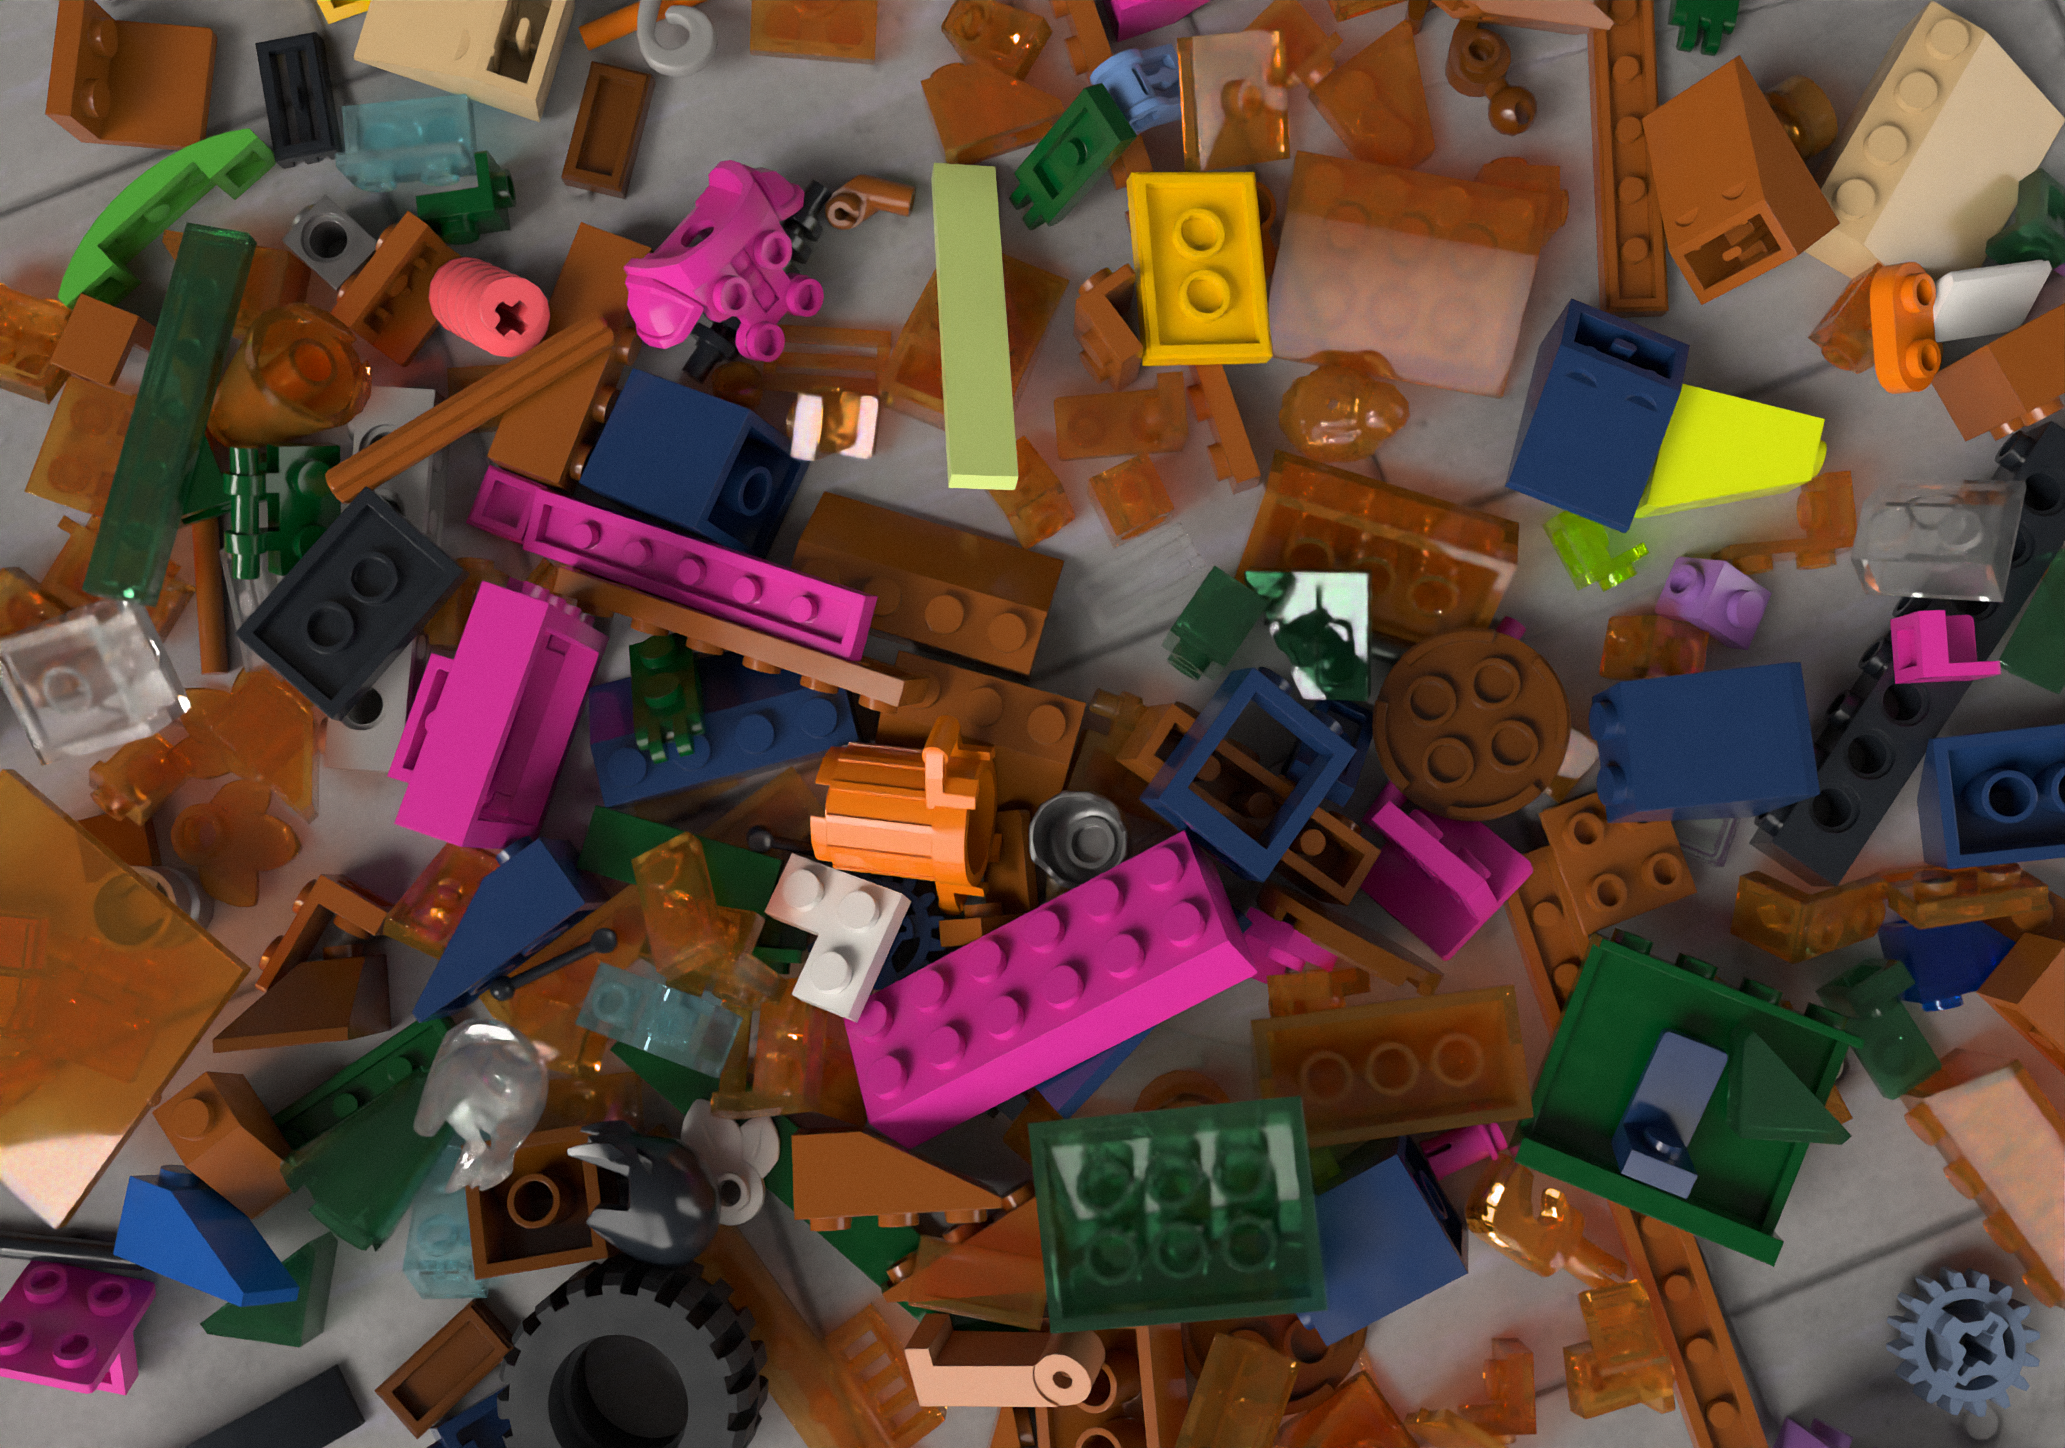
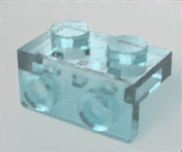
M467 94L342 106L345 152L335 154L336 168L355 187L368 192L380 193L396 189L397 183L421 181L430 186H450L460 181L459 177L477 176L474 152H477L474 107Z

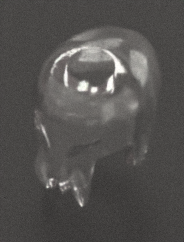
M475 1017L466 1019L447 1031L436 1051L424 1084L414 1122V1130L420 1136L433 1137L447 1120L456 1132L466 1140L445 1187L447 1194L461 1190L468 1184L471 1189L480 1185L479 1189L485 1191L504 1181L513 1172L514 1154L537 1125L545 1111L549 1076L543 1059L528 1037L505 1021ZM479 1129H483L490 1134V1147L482 1139Z

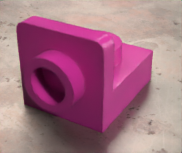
M1249 907L1246 917L1253 924L1243 933V936L1258 970V973L1251 976V978L1271 987H1276L1279 985L1286 967L1302 973L1306 962L1332 972L1338 956L1312 943L1310 938L1295 930L1293 925L1284 921L1279 922L1266 913Z

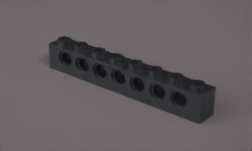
M2053 421L2025 433L2019 430L2003 444L1995 457V462L2000 466L1989 482L1980 484L1966 499L1961 508V513L1966 516L1955 534L1950 533L1946 535L1935 546L1927 559V565L1932 567L1920 586L1915 585L1911 587L1901 597L1892 613L1897 618L1917 611L1945 610L1946 616H1972L1975 628L1977 662L1987 661L2065 543V429ZM2023 485L2028 487L2034 495V509L2028 506L2023 499ZM1989 535L2000 545L2001 557L1999 561L1988 550L1987 541ZM1955 586L1961 589L1966 596L1967 609L1965 614L1954 604L1953 590ZM1891 630L1885 638H1878L1864 652L1858 663V668L1863 670L1851 690H1843L1828 706L1824 714V720L1828 724L1817 741H1813L1820 793L1828 799L1831 808L1830 816L1826 823L1821 824L1814 816L1812 805L1815 796L1757 815L1754 820V824L1759 828L1749 844L1812 887H1837L1925 755L1928 739L1937 737L1974 681L1895 684ZM1887 689L1891 690L1899 701V712L1895 719L1887 714L1883 706V696ZM1853 740L1862 747L1865 754V762L1860 771L1854 769L1848 759V748Z

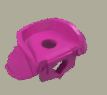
M733 160L720 161L708 174L709 186L695 201L696 207L654 253H648L643 259L631 258L623 267L627 274L625 284L629 291L627 306L636 323L638 336L649 346L662 349L682 343L694 328L703 311L709 320L719 323L732 316H737L741 322L736 332L735 341L739 353L745 358L754 361L771 362L776 360L784 349V333L776 324L785 313L793 316L810 317L815 315L823 304L824 292L817 280L800 273H789L786 275L783 270L791 259L792 243L779 221L789 218L803 207L805 192L799 185L788 182L776 171L763 167L752 168ZM698 234L703 239L698 245L687 247Z

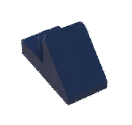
M1323 687L1312 708L1321 710L1336 720L1344 730L1340 737L1357 750L1324 797L1344 807L1356 788L1373 737V712ZM1297 737L1282 766L1281 775L1298 783L1318 753Z

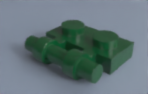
M329 442L267 443V469L264 470L258 469L257 446H230V471L223 472V492L231 495V529L224 531V547L226 553L232 554L233 578L243 580L260 578V554L267 551L268 572L279 576H286L341 514V501L335 497L327 485L325 474L329 469L340 463V445ZM267 493L268 527L259 528V495Z

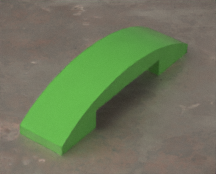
M250 128L225 132L191 144L149 168L111 201L85 234L72 256L58 293L60 301L66 307L73 310L82 293L115 307L142 283L126 266L127 263L216 185L236 200L277 164L273 150Z

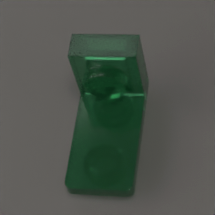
M1866 958L1815 992L1825 1008L1849 1017L1845 1029L1866 1040L1862 1049L1851 1045L1850 1047L1882 1097L1895 1100L1938 1073L1942 1069V1064L1897 996L1916 983L1901 960Z

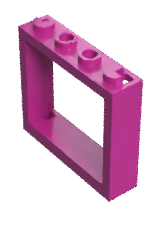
M510 577L506 588L482 580L394 824L460 847L505 849L525 836H530L533 842L538 839L588 700L589 687L593 686L610 638L592 628L595 617L581 612L582 609L566 603L565 599L550 594V590L525 580L521 581Z

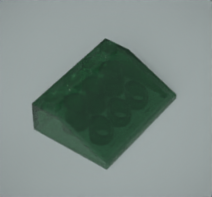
M1302 1095L1028 1123L1051 1334L1327 1311L1329 1309L1331 1291Z

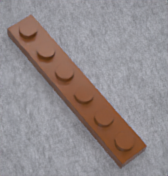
M559 567L553 592L577 599L576 607L582 609L581 612L605 618H613L616 612L631 617L630 627L637 631L656 636H668L669 631L687 636L686 646L693 650L713 655H723L726 649L744 655L742 665L750 669L769 674H780L783 668L801 674L800 684L812 690L837 694L840 687L860 694L858 701L860 705L875 711L894 714L897 713L898 707L922 703L930 677L862 655V659L859 661H847L576 567Z

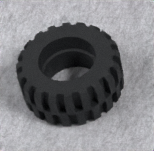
M623 1252L622 1254L609 1257L602 1264L595 1261L578 1270L536 1305L535 1311L521 1322L512 1336L514 1348L503 1357L499 1373L501 1381L510 1384L497 1395L498 1417L501 1420L510 1419L511 1428L502 1435L506 1447L747 1448L761 1423L762 1417L759 1411L767 1400L769 1379L764 1375H759V1372L768 1361L764 1341L760 1339L751 1341L748 1334L757 1323L748 1306H743L737 1311L730 1303L728 1298L735 1290L720 1277L712 1285L700 1277L704 1271V1265L695 1261H691L686 1266L663 1270L643 1264ZM606 1335L636 1337L652 1344L670 1359L683 1380L688 1398L687 1424L679 1433L659 1438L636 1436L623 1431L604 1417L590 1395L585 1376L587 1349L594 1339Z

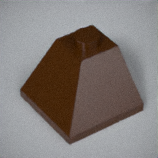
M363 943L323 947L324 960L299 963L212 1040L213 1053L348 1041L391 1031L387 955L364 956Z

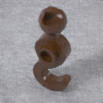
M1409 0L1405 15L1406 32L1410 35L1420 33L1426 13L1438 6L1431 0ZM1460 20L1453 31L1445 63V75L1449 84L1458 93L1468 97L1486 96L1490 101L1488 104L1489 121L1491 126L1500 134L1515 136L1524 133L1534 124L1538 115L1536 98L1530 90L1524 86L1510 85L1505 78L1511 63V51L1507 42L1496 32L1488 29H1478L1480 22Z

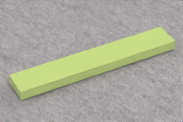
M934 163L931 181L948 488L1015 490L1019 476L996 166Z

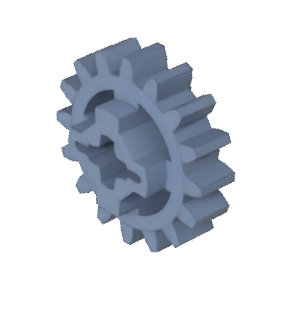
M1941 1267L1939 1274L1940 1283L1922 1274L1917 1276L1916 1282L1921 1292L1918 1296L1913 1297L1903 1292L1897 1295L1901 1304L1907 1308L1904 1317L1895 1315L1888 1316L1887 1318L1888 1324L1901 1331L1900 1339L1886 1343L1887 1351L1906 1359L1895 1369L1897 1376L1910 1384L1915 1383L1912 1393L1931 1405L1937 1402L1938 1407L1952 1415L1958 1416L1962 1407H1964L1965 1410L1972 1414L1984 1417L1987 1409L1986 1400L1988 1399L2004 1409L2010 1407L2009 1396L2005 1390L2012 1385L2027 1391L2030 1385L2019 1373L2023 1366L2037 1367L2040 1363V1359L2026 1352V1343H2031L2041 1338L2040 1331L2021 1324V1321L2032 1311L2029 1305L2015 1299H2010L2013 1293L2012 1287L1995 1279L1989 1281V1275L1975 1269L1967 1268L1964 1275H1962L1961 1272L1950 1267ZM1957 1301L1954 1306L1944 1307L1951 1302ZM1961 1337L1966 1339L1964 1346L1959 1343Z

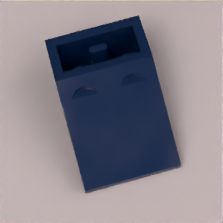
M1571 298L1539 345L1505 487L1619 532L1626 533L1630 529L1681 393L1690 345Z

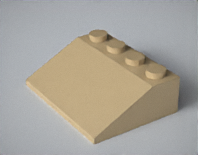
M1931 0L1899 31L1815 174L1814 180L1840 224L1804 252L1868 289L1871 287L1875 273L1881 267L1887 265L1916 262L1924 268L1934 282L1951 271L1980 268L2064 124L2065 118L1987 31Z

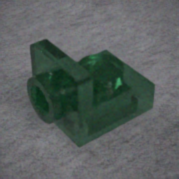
M2040 167L2019 181L2017 212L2015 213L2016 222L1986 242V254L1999 265L2043 260L2049 261L2053 270L2065 262V187Z

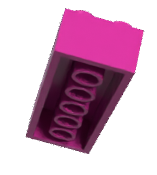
M1184 830L870 995L857 1023L843 1017L869 1124L905 1148L911 1149L1257 974L1258 970L1215 864Z

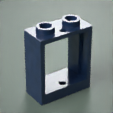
M1262 666L1258 669L1250 667L1232 670L1139 797L1142 802L1179 831L1185 830L1198 846L1239 878L1258 882H1265L1357 751L1340 737L1344 730L1336 720L1316 708L1306 710L1289 696L1293 690L1291 685L1274 671ZM1250 700L1318 753L1315 760L1257 841L1248 836L1188 788Z

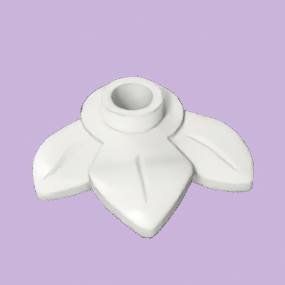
M697 1099L690 1107L684 1119L681 1140L703 1155L718 1179L720 1192L722 1185L727 1180L736 1182L740 1187L741 1196L735 1205L726 1203L722 1198L719 1224L734 1226L745 1223L760 1211L764 1203L766 1191L763 1179L777 1163L780 1154L778 1130L773 1119L767 1113L748 1120L740 1127L724 1108L706 1099Z

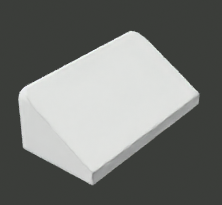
M2035 260L1951 271L1935 281L1936 300L1933 306L1936 343L2006 333L2020 327L2052 270L2050 262Z

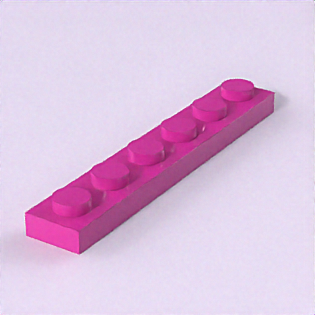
M536 489L522 548L847 661H859L862 659L878 596L552 489Z

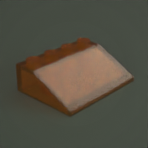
M1297 150L1287 178L1275 245V255L1267 290L1272 358L1501 399L1504 394L1539 258L1549 195Z

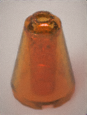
M291 302L286 307H272L264 311L250 325L206 406L205 419L210 432L222 445L229 449L232 445L257 446L259 449L266 447L267 443H281L347 424L363 411L372 394V370L367 359L361 363L357 352L352 346L357 341V338L348 326L330 312L305 302Z

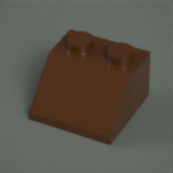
M593 1123L461 1145L475 1280L604 1259L623 1253V1251L601 1238L586 1223L590 1214L600 1202L619 1204V1187L613 1171L567 1155L568 1148L588 1143V1136L591 1134L581 1132L580 1130L582 1126Z

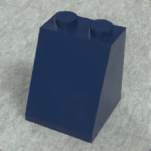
M633 368L623 390L617 397L615 407L597 445L589 456L587 466L579 483L612 503L662 526L766 559L813 456L751 409Z
M1786 662L1623 681L1592 696L1593 705L1589 712V729L1593 739L1598 744L1601 769L1597 776V793L1601 803L1606 807L1607 823L1750 818L1820 795L1801 662Z
M1402 1121L1387 1128L1263 1211L1257 1228L1260 1235L1256 1236V1243L1264 1261L1273 1272L1276 1273L1282 1270L1294 1291L1290 1294V1299L1299 1320L1309 1331L1316 1328L1326 1346L1468 1274L1469 1232Z

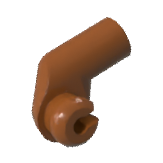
M859 174L832 193L825 204V217L828 223L838 230L855 228L879 210L910 217L914 206L916 187L867 174Z

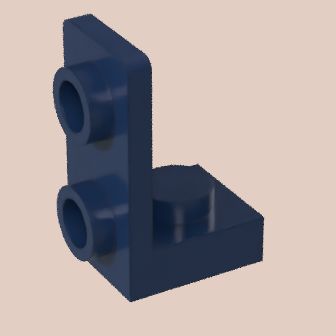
M1668 1027L1661 1030L1611 1140L1621 1174L1682 1198H1688L1698 1174L1689 1156L1687 1147L1728 1061V1056L1723 1048Z

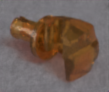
M1499 1153V1158L1494 1161L1491 1160L1479 1177L1466 1205L1467 1226L1473 1235L1511 1261L1537 1274L1541 1278L1549 1277L1562 1268L1595 1290L1602 1298H1609L1614 1295L1621 1285L1605 1274L1611 1276L1613 1273L1625 1280L1628 1270L1627 1263L1620 1258H1615L1583 1236L1585 1226L1584 1214L1569 1204L1564 1193L1559 1190L1545 1188L1542 1191L1541 1210L1539 1217L1535 1220L1531 1203L1534 1175L1524 1165L1514 1162L1511 1156Z

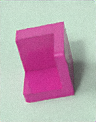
M1945 610L1917 611L1890 619L1895 684L1971 681L2001 675L2000 661L1977 662L1975 628L1972 616H1946Z

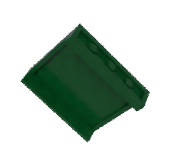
M1616 927L1611 938L1593 932L1509 1143L1508 1150L1514 1162L1774 1267L1784 1243L1775 1232L1776 1226L1850 1045L1862 1049L1866 1040L1845 1029L1849 1017L1820 1005L1808 1002L1803 1013L1779 1004L1783 992L1763 983L1743 977L1738 988L1715 979L1719 967L1693 956L1679 952L1675 963L1650 954L1654 942ZM1667 1027L1721 1047L1728 1056V1061L1687 1147L1689 1156L1698 1174L1687 1199L1621 1174L1611 1145L1614 1133L1660 1032Z

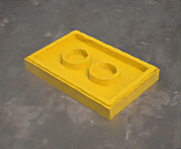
M1131 172L1126 184L1133 263L1136 273L1135 286L1140 343L1144 347L1142 365L1267 363L1273 357L1255 172Z

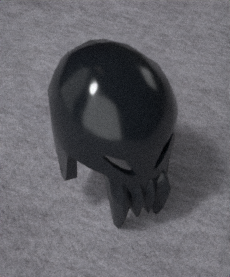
M625 1120L602 1121L581 1127V1132L591 1134L588 1136V1143L568 1148L567 1155L614 1171L619 1184V1204L600 1202L586 1221L587 1225L601 1238L637 1261L663 1270L686 1266L711 1245L719 1227L722 1197L718 1179L700 1152L680 1139L638 1133Z

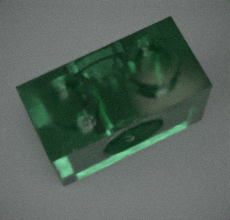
M1214 565L1169 630L1161 645L1171 652L1167 662L1194 681H1199L1202 675L1213 681L1227 666L1270 602Z

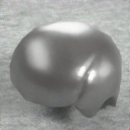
M1062 791L1041 803L1030 822L1029 853L1032 861L1045 870L1057 884L1074 889L1130 859L1133 853L1131 825L1119 806L1101 794L1093 791Z

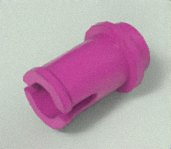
M1476 1111L1470 1113L1471 1121L1428 1141L1419 1142L1437 1181H1441L1444 1179L1443 1177L1487 1157H1490L1493 1162L1499 1160L1497 1153L1508 1148L1491 1112L1480 1117Z

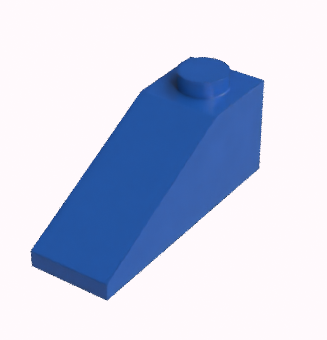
M163 1165L160 1167L159 1175H136L129 1177L113 1255L239 1307L297 1301L300 1287L248 1216L184 1165Z

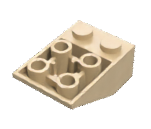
M371 0L354 53V59L540 123L575 10V0Z

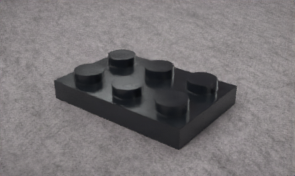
M365 486L234 635L329 718L342 721L471 574L378 493Z

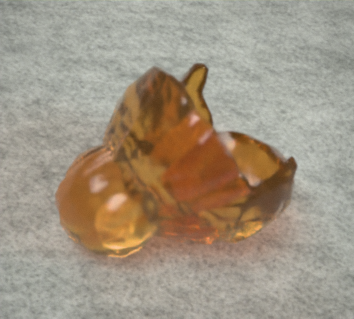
M1340 364L1319 366L1308 375L1294 379L1289 389L1283 394L1279 411V429L1286 435L1288 441L1295 446L1297 452L1312 459L1316 465L1334 462H1355L1374 455L1385 439L1392 438L1398 430L1406 426L1410 418L1409 402L1395 385L1377 382L1365 371L1345 367ZM1333 400L1338 402L1337 407L1334 409L1328 408L1329 402Z

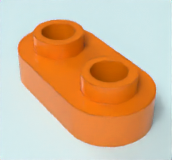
M1905 262L1881 267L1875 273L1870 287L1875 370L1881 386L1891 394L1925 390L1931 384L1941 363L1940 349L1935 340L1933 314L1936 287L1932 277L1916 262Z

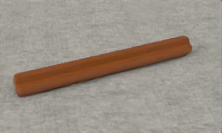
M600 312L590 313L329 469L325 474L327 485L339 501L343 504H350L365 486L374 490L613 347L617 342L614 331Z

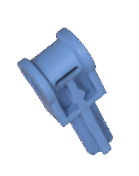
M1171 43L1141 51L1134 48L1119 52L1101 63L1092 72L1090 82L1092 85L1103 83L1137 135L1151 127L1182 119L1201 99L1200 95L1245 83L1250 77L1248 65L1251 62V58L1246 51L1238 52L1233 47L1184 60L1179 59Z

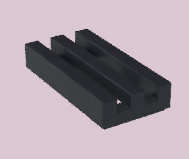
M317 32L255 43L275 162L283 169L295 167V162L301 160L307 165L318 163L319 157L328 156L331 160L344 158L324 40ZM306 50L320 130L321 139L319 140L315 138L301 56V51ZM283 54L286 57L292 102L300 143L293 145L291 144L277 55Z

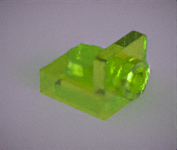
M1566 510L1542 525L1578 591L1597 581L1602 592H1605L1638 574L1632 562L1650 553L1645 543L1642 542L1611 559L1606 550V547L1609 545V539L1603 525Z

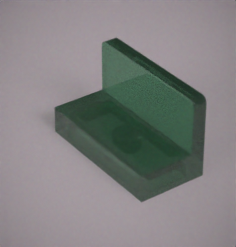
M2063 548L2059 549L1998 660L2000 661L2001 670L2057 695L2060 694L2065 685V549Z

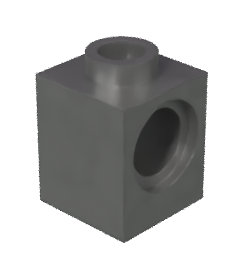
M326 194L316 204L303 208L293 219L291 230L281 239L337 292H339L343 283L350 276L363 270L376 253L375 247L377 243L370 234ZM347 237V244L343 252L336 257L327 258L330 245L337 239Z

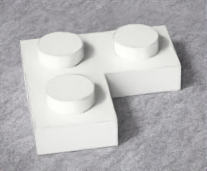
M792 853L765 910V913L775 920L818 936L792 995L801 1001L857 1023L911 901L902 893Z

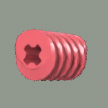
M465 256L449 260L437 270L430 283L429 302L432 313L441 326L493 355L509 358L522 355L537 346L548 330L550 311L548 300L541 289L529 280L493 266L481 259Z

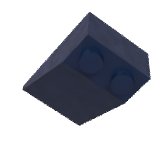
M525 836L506 847L496 856L495 859L500 866L483 878L412 1011V1014L419 1023L459 1014L488 993L490 985L496 977L502 975L510 977L613 902L593 872L576 868L580 854L570 840L542 837L533 842L530 836Z

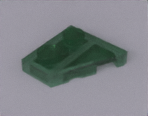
M1249 567L1244 571V581L1249 591L1254 589L1270 621L1267 627L1278 649L1286 654L1290 662V673L1303 699L1368 701L1371 697L1372 569Z

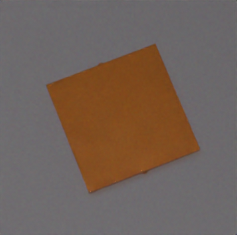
M2 769L0 772V1181L54 1229H59L69 1223L150 1109L161 1102V1094L252 968L14 769Z

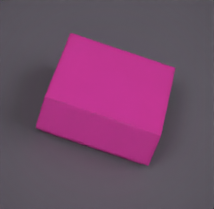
M489 465L466 523L523 546L536 489L550 488Z

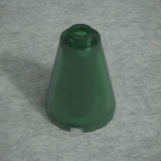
M421 1066L292 1150L280 1163V1172L286 1185L293 1194L305 1185L316 1201L308 1211L338 1237L358 1249L366 1251L373 1245L374 1251H379L390 1240L470 1111L463 1099L469 1093V1090L446 1067L440 1066L434 1072L425 1066Z

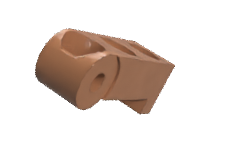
M926 1313L904 1348L920 1406L1058 1407V1405H1075L1088 1397L1105 1360V1348L1101 1339L1092 1330L1083 1325L1064 1324L1055 1329L1053 1333L954 1331L949 1314Z

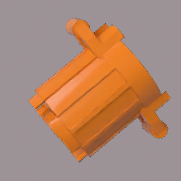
M949 715L939 716L935 720L924 749L853 741L849 742L847 747L831 746L823 757L815 784L830 785L825 803V817L811 816L810 819L811 842L816 859L832 862V867L839 870L935 881L939 908L948 915L961 914L968 895L985 897L989 891V883L981 882V879L986 871L988 862L999 863L1002 851V834L995 833L998 802L997 775L995 764L992 761L996 757L995 748L963 744L960 732L961 725L957 719Z

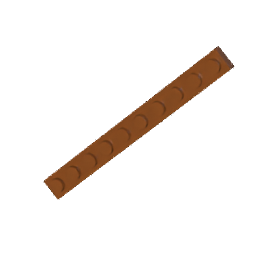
M1048 0L1054 18L1058 19L1065 16L1072 36L1065 38L1064 43L1075 76L1085 73L1089 85L1092 86L1090 82L1092 72L1101 63L1113 56L1094 0ZM1141 133L1137 134L1136 139L1108 169L1116 191L1122 188H1126L1127 191L1126 181L1131 172H1154ZM1126 211L1125 219L1131 235L1129 211ZM1222 364L1188 365L1194 384L1187 386L1186 392L1197 423L1207 420L1215 443L1206 447L1217 481L1220 482L1228 479L1233 495L1257 487L1261 473Z
M1546 844L1520 853L1531 862L1533 873L1503 903L1551 1040L1590 940L1588 935L1584 936L1551 846ZM1607 1199L1693 1447L1769 1448L1694 1234Z

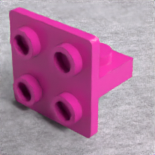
M1389 800L1372 818L1386 844L1380 849L1382 852L1359 888L1441 960L1448 961L1533 873V867L1528 859L1480 821L1468 822L1447 819L1422 808L1419 810L1414 809L1409 815H1406Z
M30 1261L0 1302V1376L85 1394L101 1390L127 1395L139 1375L133 1331L156 1296L155 1284L150 1281L61 1263Z

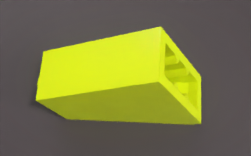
M1682 384L1681 393L1634 518L1642 519L1787 493L1811 481L1821 470L1826 456L1827 444L1825 441L1820 440L1825 419Z

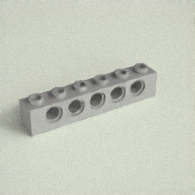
M359 385L357 404L353 403L350 406L347 418L348 434L353 441L352 456L445 401L446 398L435 389ZM450 444L374 489L390 505H399L400 513L440 548ZM435 615L342 721L332 720L329 717L322 719L318 731V748L320 753L324 755L323 767L347 771L389 772L432 653ZM378 691L383 700V709L380 716L368 724L362 716V704L369 694Z

